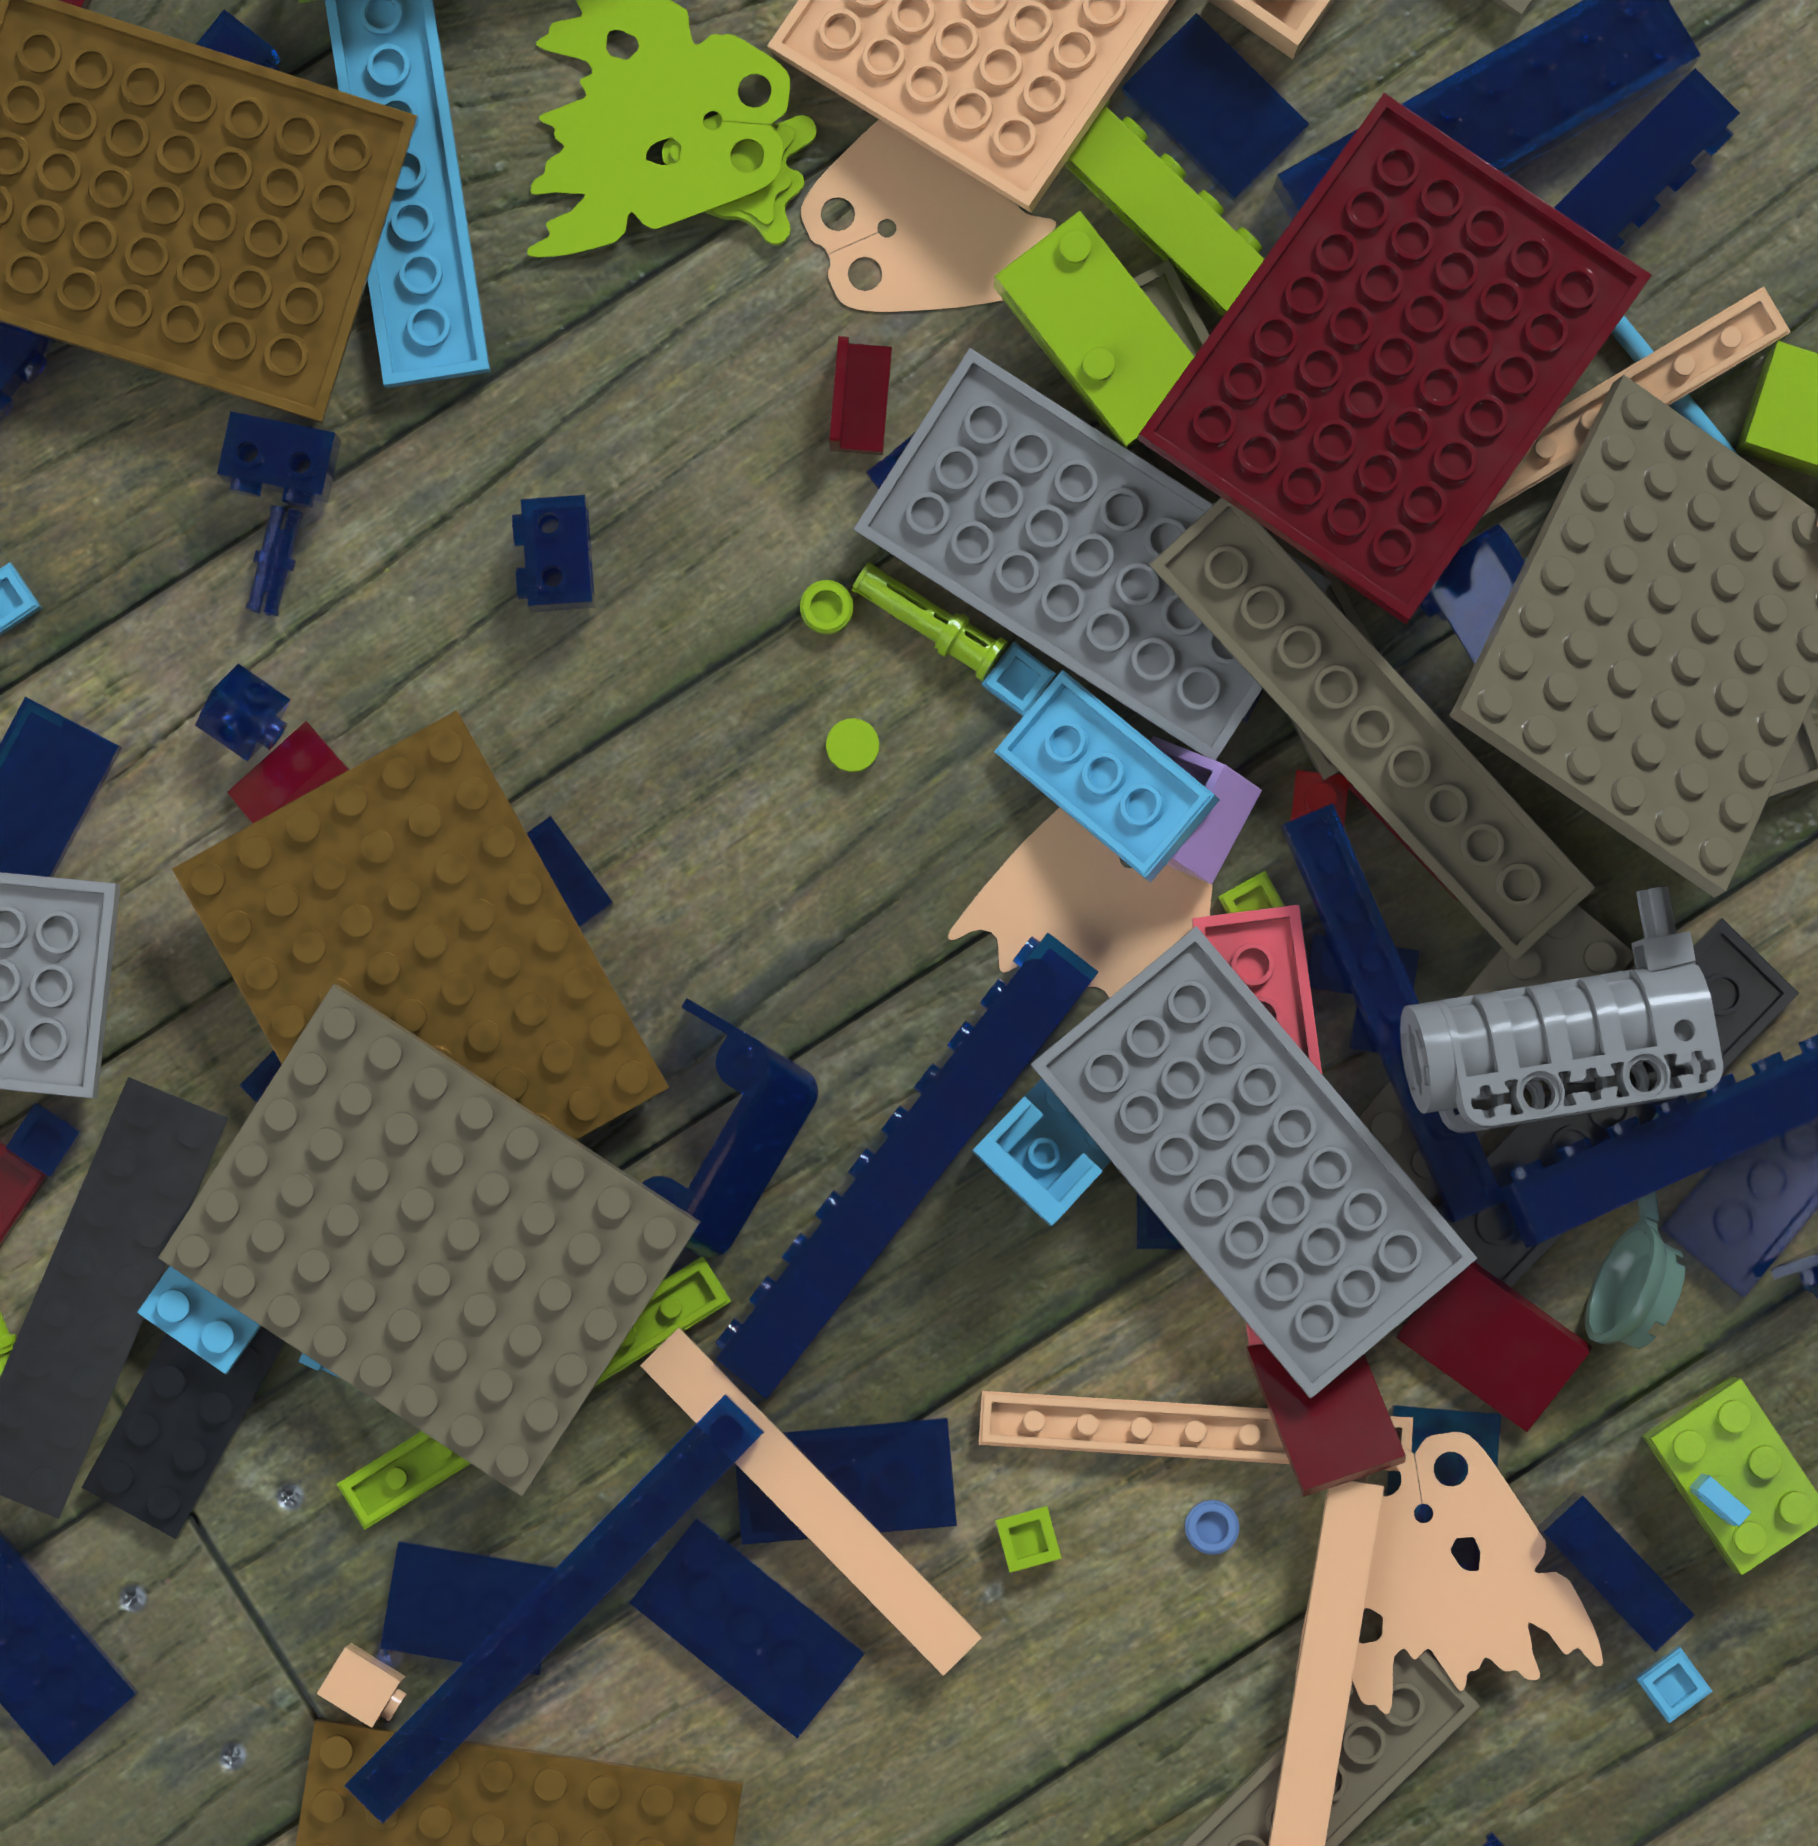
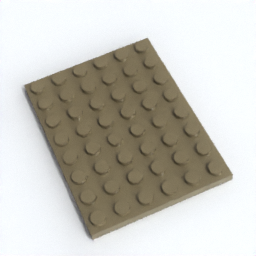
M1621 376L1613 382L1455 703L1450 717L1712 897L1719 896L1726 892L1818 689V527L1816 526L1818 511L1627 376Z
M334 984L158 1258L522 1497L701 1222L338 984Z

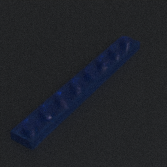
M1332 803L1284 823L1280 827L1451 1223L1505 1201L1476 1133H1457L1449 1129L1442 1122L1439 1111L1423 1114L1418 1110L1412 1098L1402 1057L1400 1022L1402 1010L1405 1006L1420 1003L1334 804ZM1458 1108L1453 1109L1455 1115L1460 1114Z

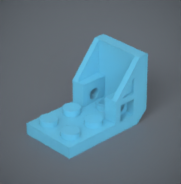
M1042 1079L972 1150L988 1168L1049 1226H1052L1111 1162Z

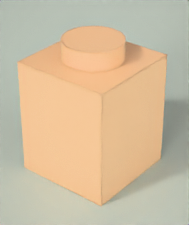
M350 1643L340 1654L317 1694L372 1728L381 1717L390 1722L407 1695L399 1689L406 1676L353 1643Z

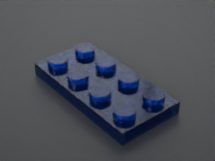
M698 1517L629 1602L797 1739L865 1654V1651Z
M0 1531V1704L55 1766L139 1692Z

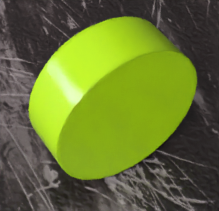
M821 580L813 583L805 590L800 601L802 619L809 629L821 635H833L842 631L850 623L853 616V600L849 591L840 583L832 580Z
M849 718L838 722L832 727L826 739V750L830 761L835 767L847 773H858L868 769L876 761L879 754L880 745L876 731L869 723L861 719Z

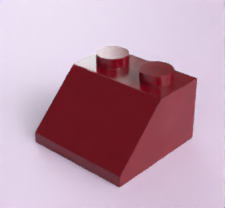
M305 721L227 793L253 824L350 770V768L316 730Z

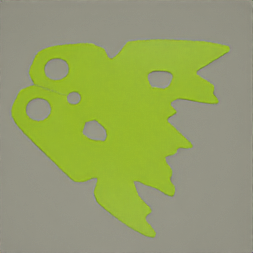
M576 0L582 11L581 17L552 23L548 34L536 41V45L543 50L588 62L592 68V73L579 80L586 93L583 99L571 102L539 116L540 121L555 129V139L563 144L564 148L546 162L544 174L536 178L531 184V194L539 195L556 192L584 194L585 196L572 211L551 219L546 223L549 236L530 246L527 250V255L533 257H555L609 245L616 242L626 232L628 215L631 212L637 216L643 225L651 229H659L757 192L772 183L779 175L784 145L782 137L771 124L782 117L787 111L790 77L780 63L745 40L731 34H712L700 44H694L689 28L688 12L672 0ZM620 30L634 36L639 44L638 50L626 60L611 56L606 49L609 32ZM749 75H762L768 79L771 85L770 98L760 107L746 106L738 96L740 82ZM715 111L721 115L722 123L717 129L711 130L706 128L703 119L708 112ZM673 138L681 145L677 163L660 165L646 159L647 151L657 142ZM751 139L762 146L764 159L758 169L745 173L733 166L731 152L738 142Z

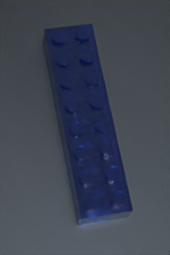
M1582 0L1405 101L1402 105L1503 174L1508 175L1692 70L1701 54L1669 0ZM1358 129L1277 175L1273 189L1291 220L1297 215Z

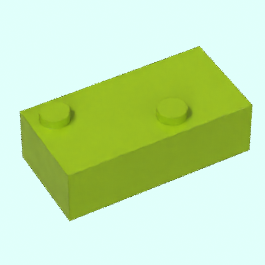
M1078 211L997 273L994 277V289L1111 439L1130 451L1141 443L1138 440L1139 433L1192 361L1194 355L1082 212Z
M1777 341L1767 351L1736 452L1818 478V353L1781 341Z

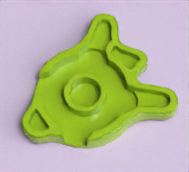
M716 114L703 120L704 125L711 130L717 129L722 123L721 115ZM798 115L786 121L771 124L782 137L784 145L781 170L772 183L757 192L705 211V213L724 220H739L748 223L771 246L784 244L790 238L791 231L785 208L792 199L801 193L805 185L803 175L799 171L789 168L787 160L811 145L817 134L814 121L806 115ZM669 138L662 148V159L665 165L677 163L679 160L681 145L673 138ZM742 140L732 148L731 162L741 172H753L763 163L764 150L754 140Z

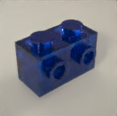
M230 411L217 474L224 482L230 483L229 491L251 497H260L263 489L282 493L281 501L284 503L313 508L314 500L327 503L329 501L341 439L335 432ZM258 452L257 457L253 461L247 462L250 454ZM311 463L307 471L298 473L303 464Z
M573 495L520 499L521 514H512L514 545L524 546L525 567H516L518 599H527L531 612L596 608L589 505L586 496ZM551 522L559 523L558 528L554 532H543L547 524ZM554 575L563 576L559 585L554 587L547 586L550 577Z

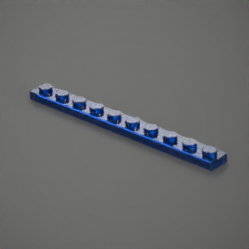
M726 1393L344 1786L382 1824L385 1823L765 1431Z

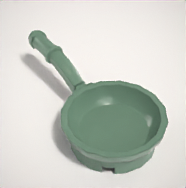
M1667 1109L1660 1110L1655 1114L1644 1150L1638 1155V1159L1642 1162L1638 1182V1217L1640 1219L1614 1243L1599 1268L1589 1294L1585 1313V1329L1589 1339L1600 1344L1612 1345L1620 1341L1637 1349L1649 1345L1657 1336L1648 1333L1654 1323L1665 1327L1681 1294L1685 1279V1266L1676 1262L1684 1257L1681 1251L1663 1243L1657 1227L1659 1222L1657 1200L1658 1170L1665 1164L1663 1158L1673 1130L1677 1126V1118L1673 1112Z

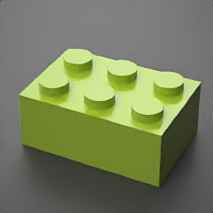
M1729 1377L1642 1435L1731 1571L1740 1575L1745 1574L1818 1525L1817 1491L1741 1378ZM1701 1473L1710 1475L1751 1511L1740 1526L1727 1524L1690 1492L1691 1488L1689 1487Z

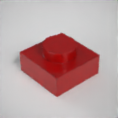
M1296 770L1289 825L1343 830L1348 795L1346 784L1349 781L1343 775L1334 774L1323 780L1318 772Z

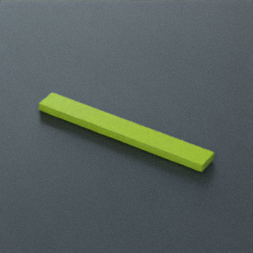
M704 1256L662 1281L595 1386L658 1348L679 1327L685 1331L731 1302V1299ZM421 1431L337 1483V1486L365 1530L471 1463Z

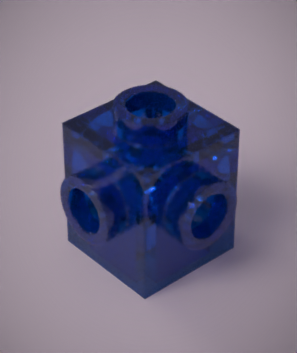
M238 663L211 690L195 726L248 762L262 746L270 750L278 742L287 727V723L282 720V717L291 699Z

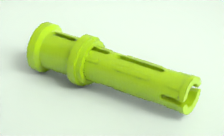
M868 562L857 577L851 591L858 593L896 619L925 635L936 643L934 648L938 650V654L943 657L950 654L975 670L976 678L984 681L997 664L1008 641L1002 637L995 640L970 624V617L966 614L956 612L952 615L874 566L875 564Z

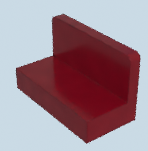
M838 336L829 436L830 451L883 455L892 347L853 344L849 342V337Z

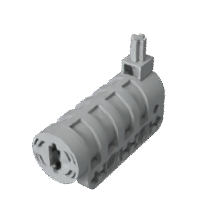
M1668 886L1636 892L1644 939L1631 943L1636 969L1405 1006L1402 1010L1400 1022L1401 1049L1407 1082L1418 1110L1423 1114L1439 1111L1442 1122L1449 1129L1457 1133H1471L1671 1100L1713 1088L1720 1081L1723 1074V1059L1711 995L1700 967L1695 963L1696 959L1691 932L1676 933ZM1706 1061L1708 1072L1701 1074L1700 1062ZM1643 1062H1647V1063H1648V1069H1647V1071H1646V1068H1645L1644 1065H1643ZM1673 1066L1677 1068L1684 1067L1686 1075L1672 1077L1670 1080L1671 1072L1669 1068ZM1617 1068L1616 1083L1618 1086L1609 1087V1077L1615 1075L1614 1069ZM1630 1071L1635 1077L1636 1087L1631 1084L1629 1079ZM1656 1072L1657 1082L1650 1084L1651 1090L1648 1092V1073ZM1596 1079L1595 1087L1597 1091L1592 1093L1583 1091L1565 1095L1564 1085L1569 1083L1574 1085L1585 1084ZM1542 1080L1545 1081L1544 1090H1551V1100L1546 1101L1547 1106L1545 1108V1094L1539 1083ZM1510 1086V1099L1517 1115L1510 1112L1511 1103L1505 1104L1504 1095L1509 1093L1508 1088ZM1524 1087H1526L1531 1094V1107L1526 1103L1524 1099ZM1618 1088L1622 1094V1097L1616 1096ZM1492 1096V1108L1483 1111L1482 1109L1473 1110L1471 1102L1486 1100ZM1458 1108L1460 1114L1455 1115L1453 1109Z

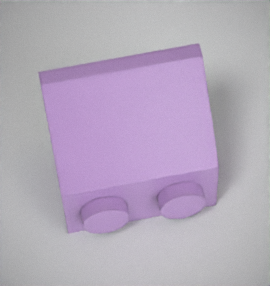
M1153 736L1150 741L1220 799L1167 863V865L1181 872L1213 884L1262 790L1225 764Z

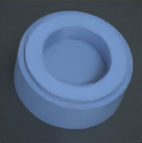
M1213 1499L1204 1500L1194 1505L1188 1512L1185 1519V1534L1191 1545L1198 1551L1210 1555L1220 1554L1230 1549L1237 1540L1239 1521L1235 1512L1224 1502Z

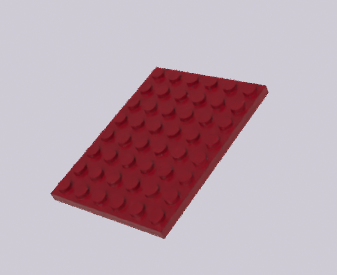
M1384 93L1138 435V440L1397 619L1407 624L1645 287L1652 274Z

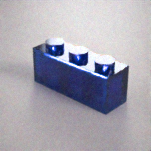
M1574 1491L1537 1526L1541 1535L1637 1638L1652 1651L1657 1652L1695 1616L1582 1494Z

